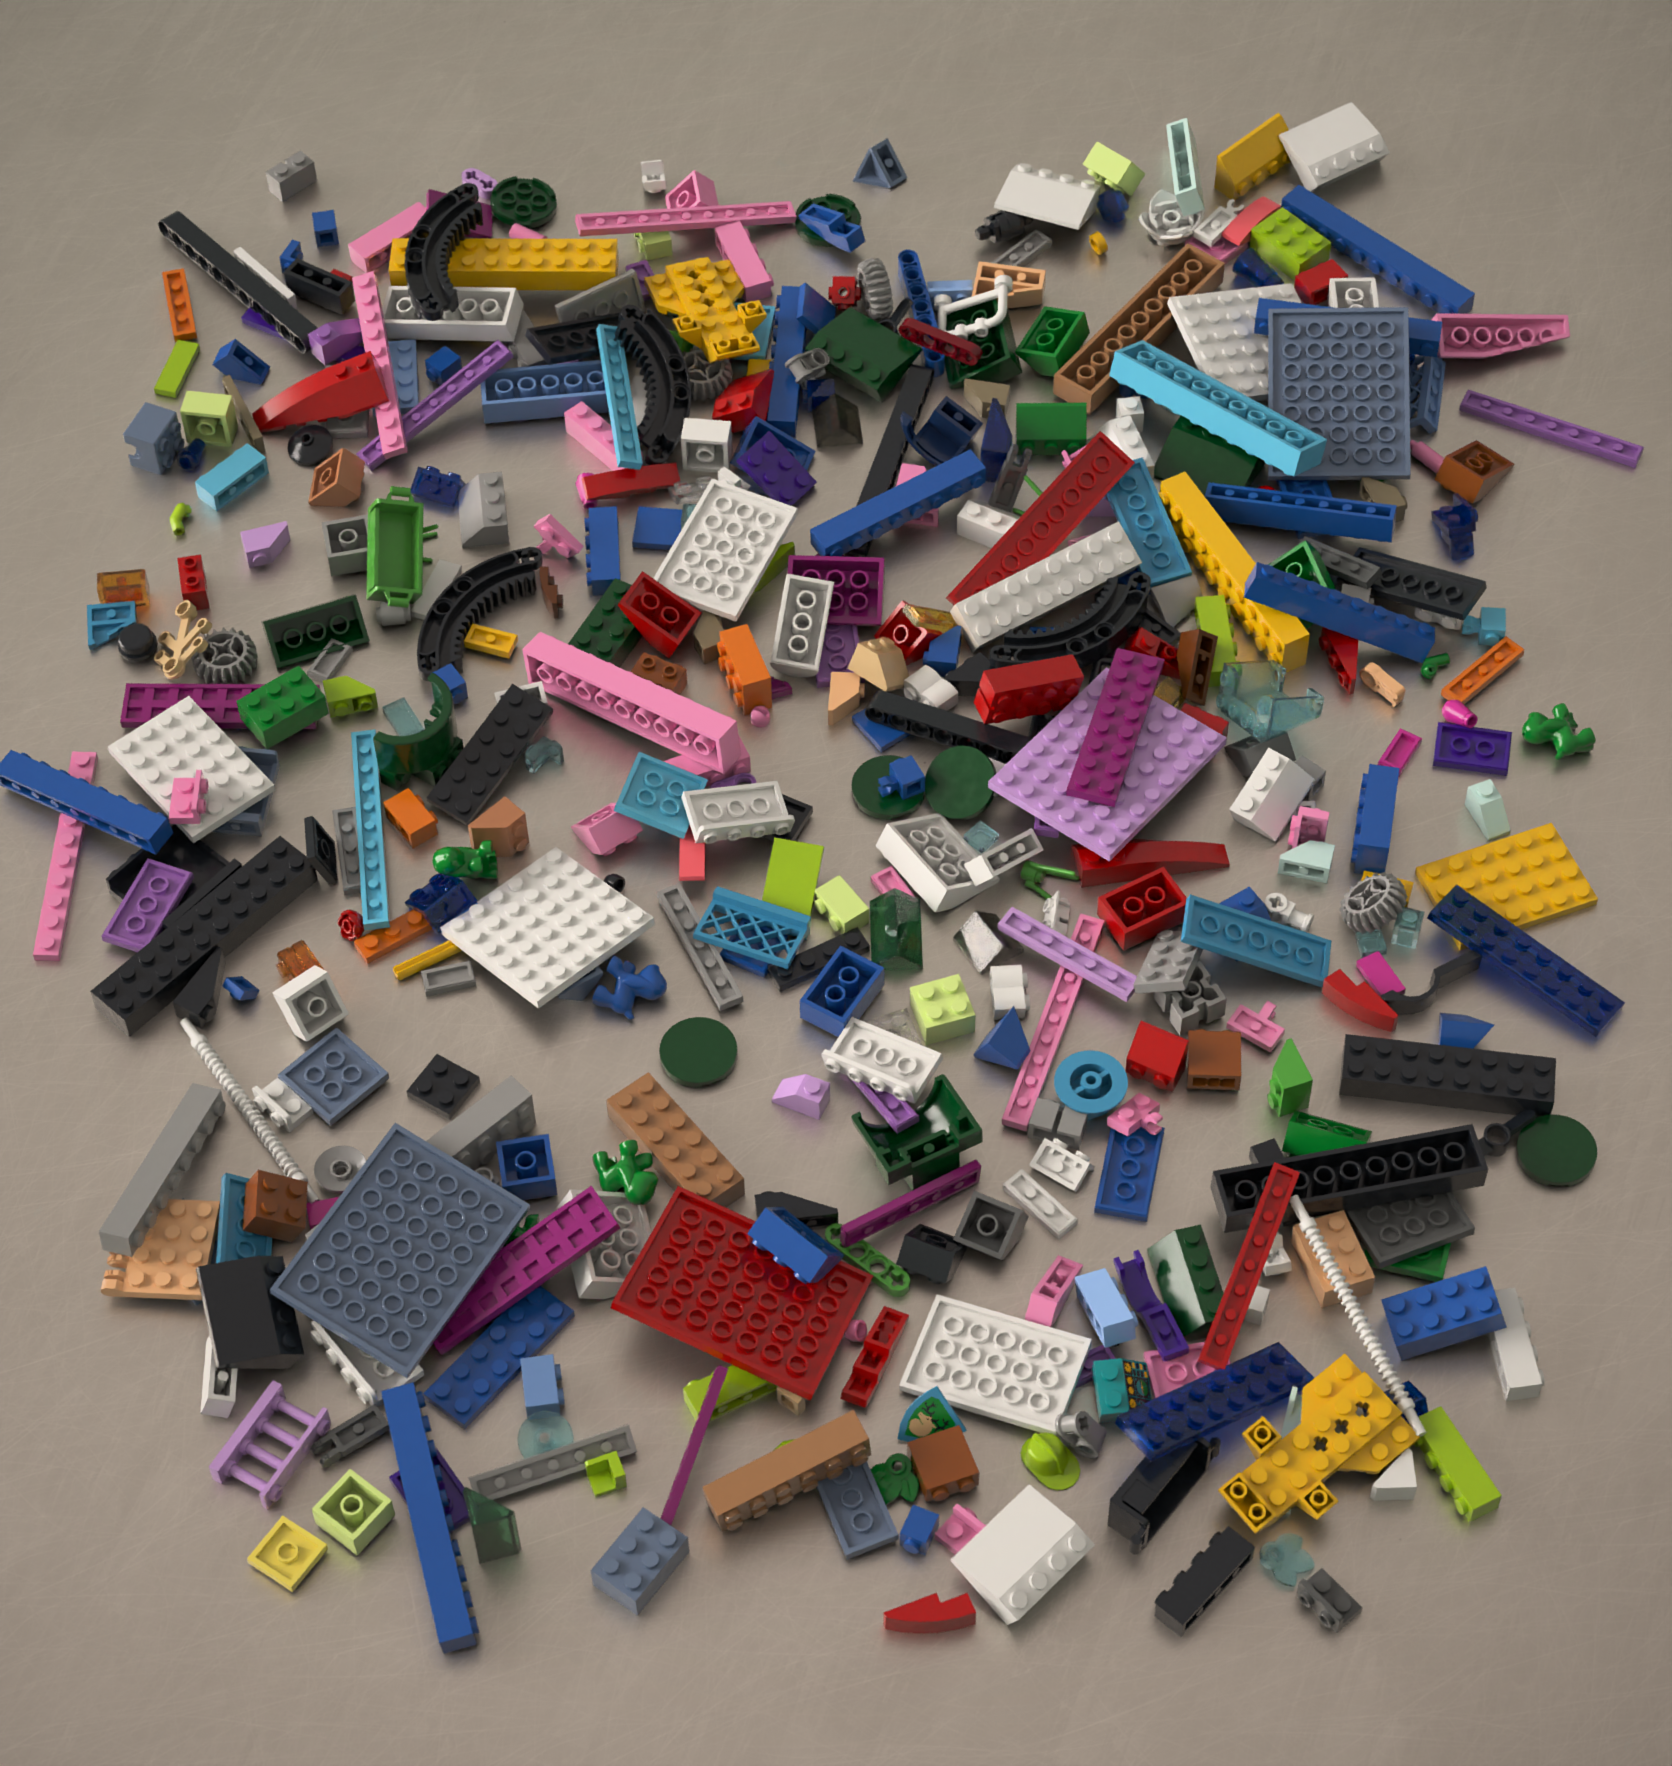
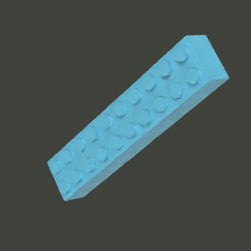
M1143 340L1115 351L1109 376L1116 379L1118 383L1131 387L1136 393L1151 398L1156 404L1163 405L1171 409L1173 413L1184 416L1191 423L1206 428L1211 434L1226 439L1229 444L1237 445L1244 449L1246 453L1261 458L1266 464L1283 470L1286 475L1296 476L1321 464L1327 443L1326 438Z

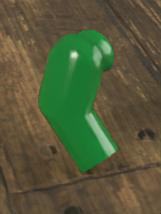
M1448 653L1425 658L1421 667V674L1427 679L1433 678L1438 667L1450 664Z

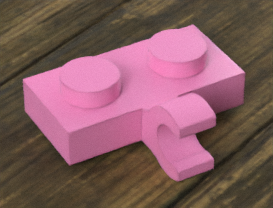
M551 514L538 520L534 525V528L543 537V542L536 547L542 554H545L554 546L559 554L568 559L578 554L584 547Z
M1269 1001L1265 1003L1259 1014L1240 1004L1228 1020L1226 1026L1227 1029L1233 1032H1241L1243 1038L1270 1053L1285 1032L1284 1028L1272 1022L1276 1015L1274 1010L1277 1006Z
M1138 1093L1107 1117V1126L1127 1137L1140 1127L1147 1130L1150 1134L1156 1135L1162 1130V1127L1156 1125L1163 1120V1116L1159 1114L1160 1103Z

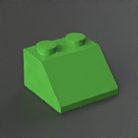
M1292 1038L1286 1040L1273 1067L1272 1079L1269 1080L1270 1092L1267 1094V1099L1270 1107L1276 1109L1279 1117L1308 1108L1313 1079Z

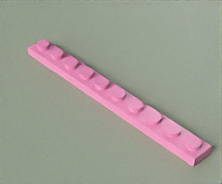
M791 201L576 214L575 222L580 236L707 229L740 221L742 226L795 223L796 214Z
M372 271L354 277L352 280L365 353L371 351L379 363L389 402L375 407L382 453L385 459H389L408 451L377 276Z
M72 752L68 771L70 776L77 779L83 778L93 785L98 762L97 752ZM61 812L33 951L34 960L60 961L86 826L85 823Z
M1080 914L1071 940L1095 952L1105 920ZM1061 965L1031 1041V1051L1023 1062L1002 1117V1125L1026 1132L1036 1100L1040 1098L1084 981L1083 977Z

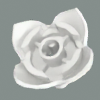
M1160 189L1150 202L1149 213L1144 212L1140 214L1139 221L1149 231L1159 246L1166 247L1188 240L1201 223L1204 210L1194 215L1183 216L1176 196Z

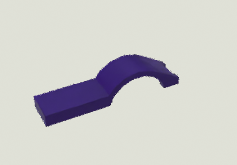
M1139 1250L1133 1251L1134 1259L1122 1263L1119 1257L1114 1258L1113 1262L1125 1296L1135 1314L1142 1319L1163 1362L1188 1354L1189 1346L1166 1303L1160 1302L1152 1289L1146 1272L1145 1262Z

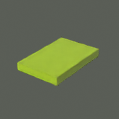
M774 837L762 901L811 916L824 846Z

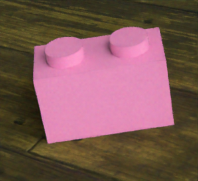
M695 170L665 196L667 209L718 206L714 181Z
M610 803L574 824L571 828L593 854L607 856L617 850L616 846L619 844H627L637 838L636 834L643 831L639 822L615 812L616 803Z

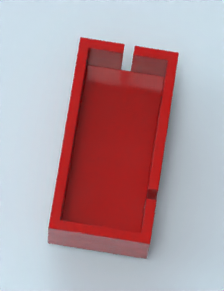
M1073 654L985 670L979 684L980 688H978L974 699V704L984 724L1023 719L1027 716L1038 714L1044 715L1049 713L1051 709L1053 712L1063 710L1078 695L1084 675Z

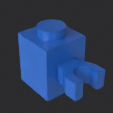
M912 755L899 758L890 763L889 776L878 779L880 784L878 791L882 797L897 790L902 800L925 791V776Z

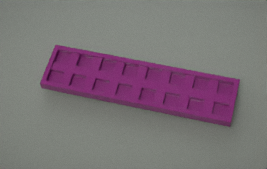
M1117 648L1066 791L1067 796L1115 807L1164 667L1165 659Z
M126 683L120 720L121 727L138 728L187 696H190L219 728L249 729L240 719L237 700L265 684ZM317 721L303 729H316Z
M592 1186L498 1252L433 1344L441 1355L621 1229Z

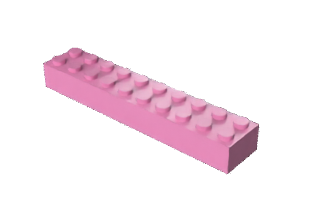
M539 632L522 649L528 683L542 681L545 692L723 774L741 756L737 721L729 716L722 715L709 707L694 702L690 698L678 695L670 689L656 685L650 680H645L630 671L623 670L610 662L595 657L593 654L579 650L573 645H568L542 632Z

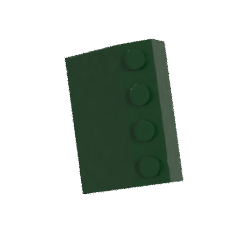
M998 298L948 314L946 331L954 330L955 326L959 324L966 326L973 324L978 318L989 319L994 317L998 312ZM1008 308L1003 321L994 327L988 328L987 336L978 337L975 333L968 335V341L977 344L983 353L977 364L971 366L945 356V367L951 389L964 388L965 379L1001 383L1021 374L1022 369L1019 356L1015 352L1017 347Z
M849 307L821 328L805 348L807 352L815 348L824 350L829 356V363L824 368L825 370L883 403L909 369L910 365L922 352L921 347L852 307Z
M1181 415L1172 427L1155 463L1154 478L1163 481L1186 472L1205 496L1208 482L1250 487L1265 465V462L1257 456L1246 453L1239 446L1229 444L1226 439L1211 434L1206 428L1191 423L1189 419Z

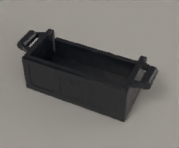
M1178 1420L1174 1421L1111 1497L1108 1526L1130 1541V1552L1132 1554H1139L1141 1549L1147 1546L1206 1473L1208 1465L1213 1458L1219 1455L1221 1446L1219 1438L1213 1437L1209 1442Z

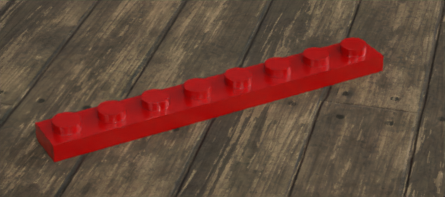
M1274 1162L1197 1362L1224 1372L1300 1172Z

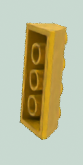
M1275 114L1217 155L1214 184L1216 190L1229 199L1236 200L1240 196H1244L1254 186L1259 185L1265 178L1275 174L1286 163L1291 162L1278 135L1289 130L1281 114Z

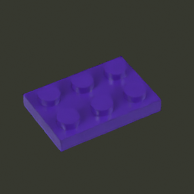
M770 431L736 461L770 499L790 506L796 503L817 483Z

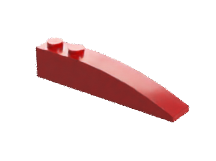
M368 351L325 368L299 381L252 413V417L260 433L285 429L287 425L296 424L297 427L306 425V422L315 420L319 423L326 422L328 418L338 417L339 419L348 418L389 402L381 367L372 352Z
M1131 839L1110 862L1081 844L1072 845L1081 888L1133 881L1163 866L1170 875L1230 867L1225 845L1217 843Z

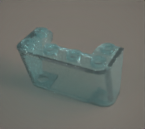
M1275 660L1224 663L1223 672L1220 675L1221 683L1216 704L1224 715L1256 740L1265 742L1319 718L1325 697L1313 688H1307L1306 697L1287 696L1282 692L1286 668ZM1275 670L1278 673L1277 682L1275 681L1274 677Z

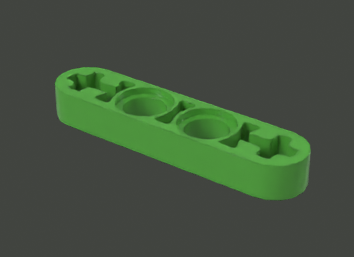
M835 1223L827 1227L825 1230V1240L844 1254L842 1259L850 1265L873 1275L872 1281L894 1297H902L909 1292L910 1277L903 1269L864 1240L844 1248L839 1238L832 1239V1235L838 1236L841 1234L842 1224ZM858 1247L863 1249L865 1253L861 1257H854L850 1254V1251ZM874 1263H881L885 1266V1269L880 1273H875L870 1267ZM893 1280H894L895 1282H899L900 1280H902V1281H903V1286H901V1285H899V1284L896 1285V1286H893Z

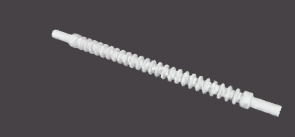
M189 1018L182 1019L180 1025L190 1037L191 1045L201 1055V1059L205 1060V1064L208 1065L212 1074L216 1076V1080L223 1086V1089L227 1091V1095L231 1096V1100L234 1101L238 1110L242 1112V1116L246 1117V1121L249 1122L250 1127H253L257 1137L261 1138L262 1143H265L264 1146L268 1148V1152L276 1159V1163L280 1164L281 1169H284V1174L287 1177L308 1182V1177L298 1167V1164L294 1162V1158L290 1157V1153L286 1152V1147L279 1141V1137L275 1136V1132L271 1131V1126L260 1115V1111L256 1110V1106L253 1105L249 1096L245 1094V1090L241 1089L240 1084H237L238 1081L234 1079V1075L226 1068V1064L219 1058V1054L215 1053V1049L208 1043L206 1036L198 1032ZM308 1184L307 1201L311 1204L320 1201Z
M1292 1196L1289 1202L1300 1221L1299 1227L1302 1233H1306L1305 1238L1310 1239L1309 1245L1314 1246L1312 1251L1317 1253L1316 1259H1321L1320 1266H1325L1323 1272L1328 1273L1327 1279H1331V1286L1336 1287L1334 1292L1339 1293L1338 1299L1343 1300L1341 1305L1347 1307L1345 1312L1350 1313V1320H1354L1352 1325L1358 1327L1356 1333H1361L1360 1340L1365 1341L1363 1346L1369 1348L1367 1353L1372 1354V1361H1376L1374 1366L1380 1368L1378 1373L1383 1374L1382 1381H1387L1386 1388L1391 1389L1389 1394L1395 1396L1393 1401L1398 1402V1409L1405 1415L1416 1435L1420 1437L1425 1435L1427 1432L1414 1410L1415 1403L1412 1398L1407 1397L1409 1392H1404L1405 1385H1400L1401 1378H1397V1371L1392 1370L1394 1365L1388 1363L1390 1358L1385 1357V1350H1381L1383 1345L1377 1343L1379 1337H1374L1375 1330H1371V1323L1366 1322L1368 1317L1363 1316L1364 1310L1359 1309L1360 1303L1355 1302L1357 1297L1352 1296V1289H1348L1350 1284L1344 1282L1346 1276H1341L1342 1269H1337L1339 1264L1334 1262L1335 1256H1330L1331 1249L1326 1248L1328 1243L1323 1242L1324 1236L1319 1235L1321 1231L1316 1229L1317 1223L1315 1219L1309 1217L1299 1196Z

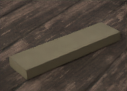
M231 376L222 377L225 395H232L236 416L253 448L260 453L266 452L263 436Z

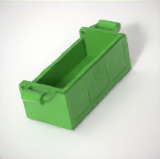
M391 486L386 499L378 498L368 508L366 600L388 601V606L408 608L409 602L414 604L422 596L424 503L414 501L410 488ZM391 496L409 497V501L391 499Z

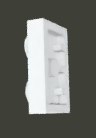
M278 1077L262 1090L258 1086L252 1089L255 1106L261 1112L266 1111L276 1126L279 1128L283 1126L289 1133L313 1114L312 1107Z
M1055 1137L1053 1141L1044 1138L1029 1166L1077 1192L1088 1171L1094 1169V1166L1089 1163L1091 1158L1078 1150L1075 1154L1067 1151L1068 1145Z

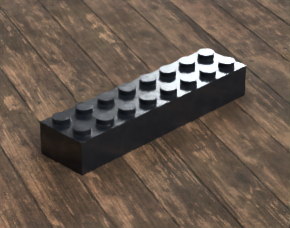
M1345 1034L1339 1095L1518 1115L1524 1110L1532 1109L1535 1111L1536 1116L1540 1117L1551 1115L1555 1096L1556 1058Z

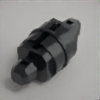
M1000 210L984 219V225L975 230V236L979 240L990 239L994 243H1000L1005 240L1009 241L1023 234L1025 226L1031 224L1034 218Z

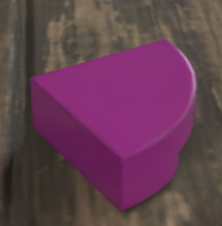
M770 676L772 700L792 694V687L788 682H783Z

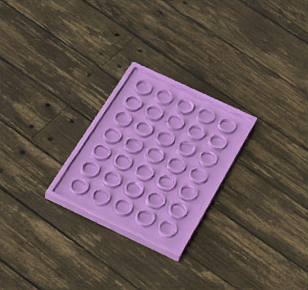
M1106 667L988 781V788L1110 862L1226 745L1227 737L1153 695L1115 807L1067 796L1066 791L1109 672V668Z

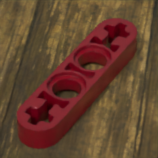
M906 318L899 327V333L903 338L965 364L975 365L982 357V350L977 344L916 319Z

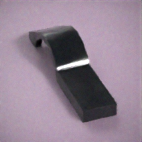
M1475 948L1433 969L1430 980L1431 988L1420 996L1409 997L1391 990L1381 995V998L1396 1014L1422 1012L1432 1005L1439 988L1479 969L1483 955Z

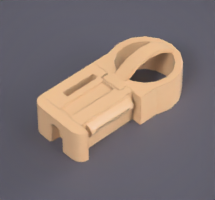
M1368 663L1360 670L1359 675L1362 682L1375 693H1380L1390 701L1393 707L1403 701L1405 688L1377 664Z

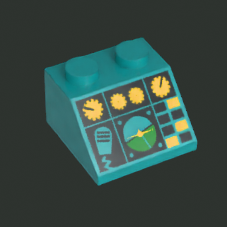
M1123 1358L1094 1361L1092 1377L1099 1423L1146 1419L1147 1410L1153 1406L1147 1363Z

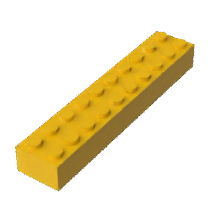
M392 238L389 264L391 286H407L405 252L409 238ZM465 238L464 240H459V246H455L456 251L452 252V258H450L447 270L453 287L586 291L618 276L617 239Z
M1182 472L1161 481L1158 494L1183 550L1190 554L1195 566L1202 570L1207 582L1215 587L1218 595H1224L1225 602L1230 605L1232 615L1239 619L1244 631L1252 636L1257 648L1267 656L1271 667L1276 668L1279 674L1282 675L1305 665L1310 637L1309 632L1297 617L1244 598L1245 582L1256 563L1188 474Z

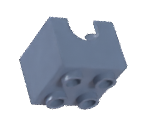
M147 402L144 403L123 433L125 443L136 447L135 455H128L131 466L162 475L165 469L172 465L174 456L183 449L185 443L180 431L181 423L178 422L175 411Z

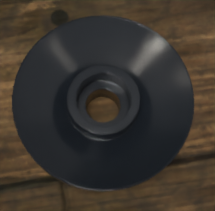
M314 424L307 425L298 429L291 436L287 447L291 459L298 464H316L329 454L333 440L330 432L325 427Z

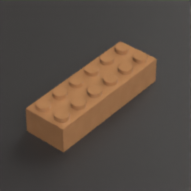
M649 1072L606 1100L608 1117L628 1140L637 1141L638 1151L641 1154H652V1167L674 1191L680 1186L723 1207L729 1206L745 1195L744 1177Z
M852 1410L703 1486L706 1502L722 1532L727 1529L728 1531L735 1530L743 1524L744 1520L752 1516L753 1518H758L767 1513L769 1507L777 1503L779 1505L786 1504L793 1499V1495L801 1491L809 1492L819 1485L818 1481L826 1478L834 1479L844 1472L843 1469L853 1465L856 1467L862 1465L871 1456L869 1437L855 1411Z

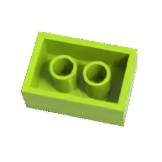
M1282 207L1251 229L1249 248L1295 281V276L1329 260L1331 242Z

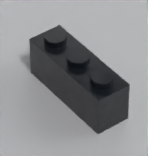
M296 258L284 271L286 287L295 295L340 315H343L355 302L351 281Z

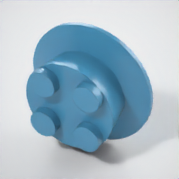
M1088 1050L1074 1053L1060 1063L1055 1072L1054 1087L1058 1097L1066 1106L1077 1112L1088 1114V1120H1092L1093 1118L1105 1115L1124 1099L1128 1088V1078L1125 1069L1114 1057L1100 1051Z

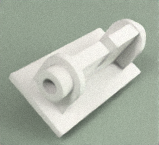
M1057 891L1051 898H1047L1044 903L1043 912H1045V918L1042 924L1066 936L1068 924L1065 923L1069 919L1071 905L1067 898L1059 899L1060 891Z

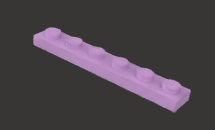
M1011 907L998 923L999 931L1125 1002H1128L1135 993L1133 984L1137 976L1014 907Z

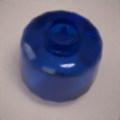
M1112 188L1098 196L1099 200L1096 206L1105 221L1113 220L1114 223H1118L1126 218L1125 213L1129 210V204L1121 191H1115Z

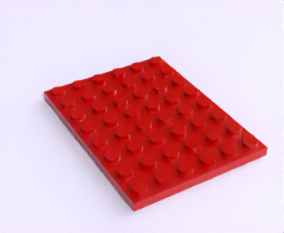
M678 1186L612 1301L611 1309L811 1401L872 1281L873 1275L840 1261L819 1282H808L805 1284L794 1276L795 1271L789 1266L783 1267L773 1259L774 1255L767 1249L763 1251L752 1243L753 1238L747 1233L756 1221Z

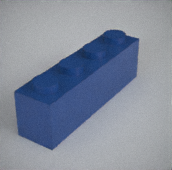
M617 506L589 508V518H584L585 532L590 533V536H585L586 550H590V554H586V567L591 568V572H586L587 586H592L593 596L604 595L615 578L621 580Z

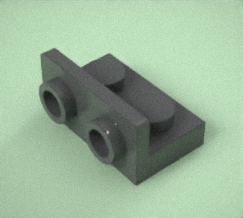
M1323 1568L1307 1581L1302 1579L1298 1584L1297 1594L1301 1603L1308 1608L1311 1607L1318 1614L1320 1621L1326 1627H1331L1336 1633L1362 1612V1606Z

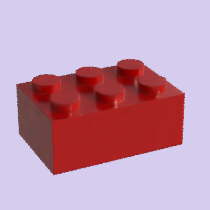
M1163 866L1099 896L1097 915L1100 919L1105 920L1104 925L1122 950L1125 951L1156 936L1157 933L1169 930L1183 923L1187 897Z

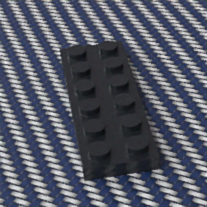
M620 313L527 328L525 336L548 365L600 356L596 332L598 325L618 326L620 323Z
M1359 547L1353 555L1381 567L1382 575L1369 587L1371 588L1370 595L1459 620H1465L1487 589L1486 581ZM1339 577L1336 578L1337 585L1342 587V584L1358 586Z
M512 683L426 797L427 801L468 827L552 715L553 708Z

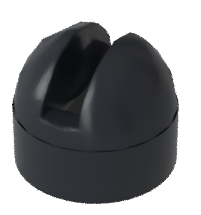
M618 874L607 875L603 880L619 893L624 889L625 879Z

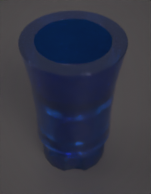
M1254 248L1245 250L1233 265V273L1244 278L1255 287L1284 284L1278 273L1261 258Z

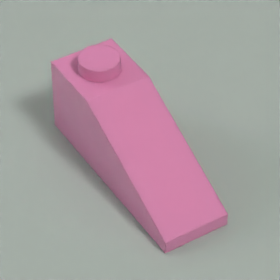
M1058 1255L1033 1290L1025 1320L1052 1327L1075 1285V1277L1081 1273L1083 1264Z

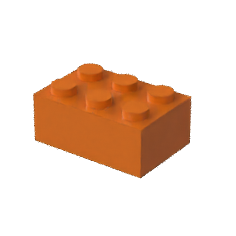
M745 624L720 631V642H717V648L721 657L718 658V663L721 671H725L727 674L726 682L728 688L733 689L735 692L733 697L737 708L741 707L744 716L751 714L756 706H764L767 709L772 708L771 677L748 625Z

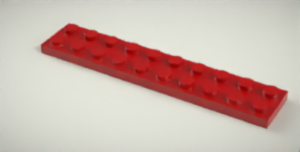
M1099 431L952 590L946 599L955 605L1049 557L1135 462L1105 434Z

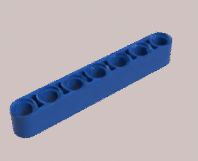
M903 250L898 255V275L904 298L909 297L913 301L912 306L908 310L909 316L938 328L919 257L913 250ZM917 344V346L922 348L920 357L923 366L934 368V377L943 375L945 372V355Z

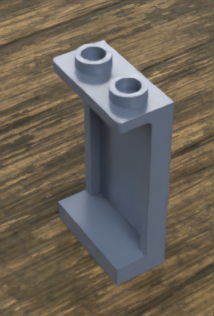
M239 746L243 753L275 786L280 768L277 751ZM273 792L216 828L213 832L262 837Z

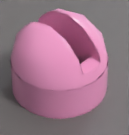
M756 706L751 712V723L756 727L767 726L770 723L769 710L764 706Z
M851 1320L845 1337L853 1342H862L867 1335L866 1323L863 1320Z

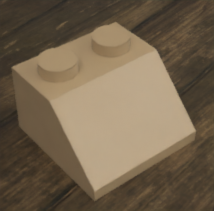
M886 637L859 642L848 666L849 670L886 692L904 688V680L909 677L902 650L894 645V641Z

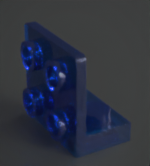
M440 873L431 877L426 886L413 891L409 896L410 898L405 901L407 907L424 915L436 934L442 933L440 927L469 911L472 905L478 904L463 880Z

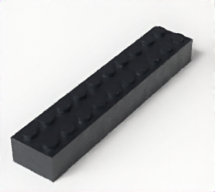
M277 837L93 988L90 992L95 1008L130 1037L175 1000L217 947L222 948L225 958L318 881L316 869L307 860V856L283 837Z
M1473 1124L1216 1170L1213 1171L1210 1188L1224 1233L1249 1229L1274 1162L1300 1172L1291 1197L1294 1195L1299 1196L1309 1217L1484 1186L1488 1167ZM1290 1202L1287 1205L1281 1223L1299 1220Z

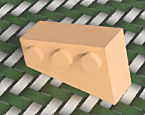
M979 261L972 296L994 290L995 278L1000 275H1007L1013 280L1012 291L1008 293V309L1042 304L1046 286V270Z

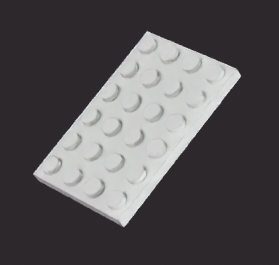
M712 478L653 579L691 606L737 621L798 515V508Z
M187 696L108 746V751L168 816L174 778H195L196 770H202L204 779H208V794H204L203 798L206 801V812L201 814L200 824H176L193 843L275 791L274 784L190 696Z
M936 1295L899 1388L900 1391L921 1396L928 1390L938 1386L944 1397L953 1407L1040 1433L1047 1432L1057 1436L1055 1429L1056 1418L1059 1414L1066 1413L1092 1346V1339Z

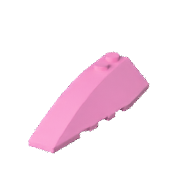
M1437 313L1432 319L1442 322L1437 355L1439 358L1483 359L1570 337L1568 315Z

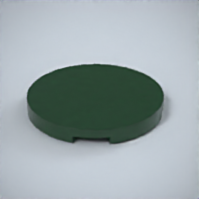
M515 176L502 180L493 188L490 206L494 215L503 223L510 226L517 223L526 228H534L552 219L556 212L557 201L555 192L545 182L537 178L532 180L518 179Z
M826 194V196L814 199L808 198L800 204L795 213V228L800 237L813 245L822 247H833L834 245L812 231L798 216L812 204L843 213L847 222L861 226V215L855 203L837 194Z
M955 746L940 753L930 764L925 776V794L932 808L944 817L955 820H967L981 814L994 798V791L988 788V781L997 773L992 761L984 753L970 746Z
M895 755L874 757L864 762L854 773L852 778V795L858 807L867 815L877 819L892 820L893 817L913 813L922 804L925 798V791L902 800L897 790L885 797H882L878 791V787H880L878 779L889 776V764L903 757Z
M693 1017L676 1023L664 1034L659 1048L661 1064L666 1074L681 1085L696 1088L725 1079L735 1067L738 1056L737 1042L729 1028L717 1020L706 1017Z
M1553 1114L1537 1117L1532 1123L1521 1130L1517 1140L1516 1150L1521 1168L1533 1180L1547 1186L1548 1184L1573 1186L1582 1182L1592 1172L1597 1159V1145L1591 1132L1577 1120L1563 1115Z

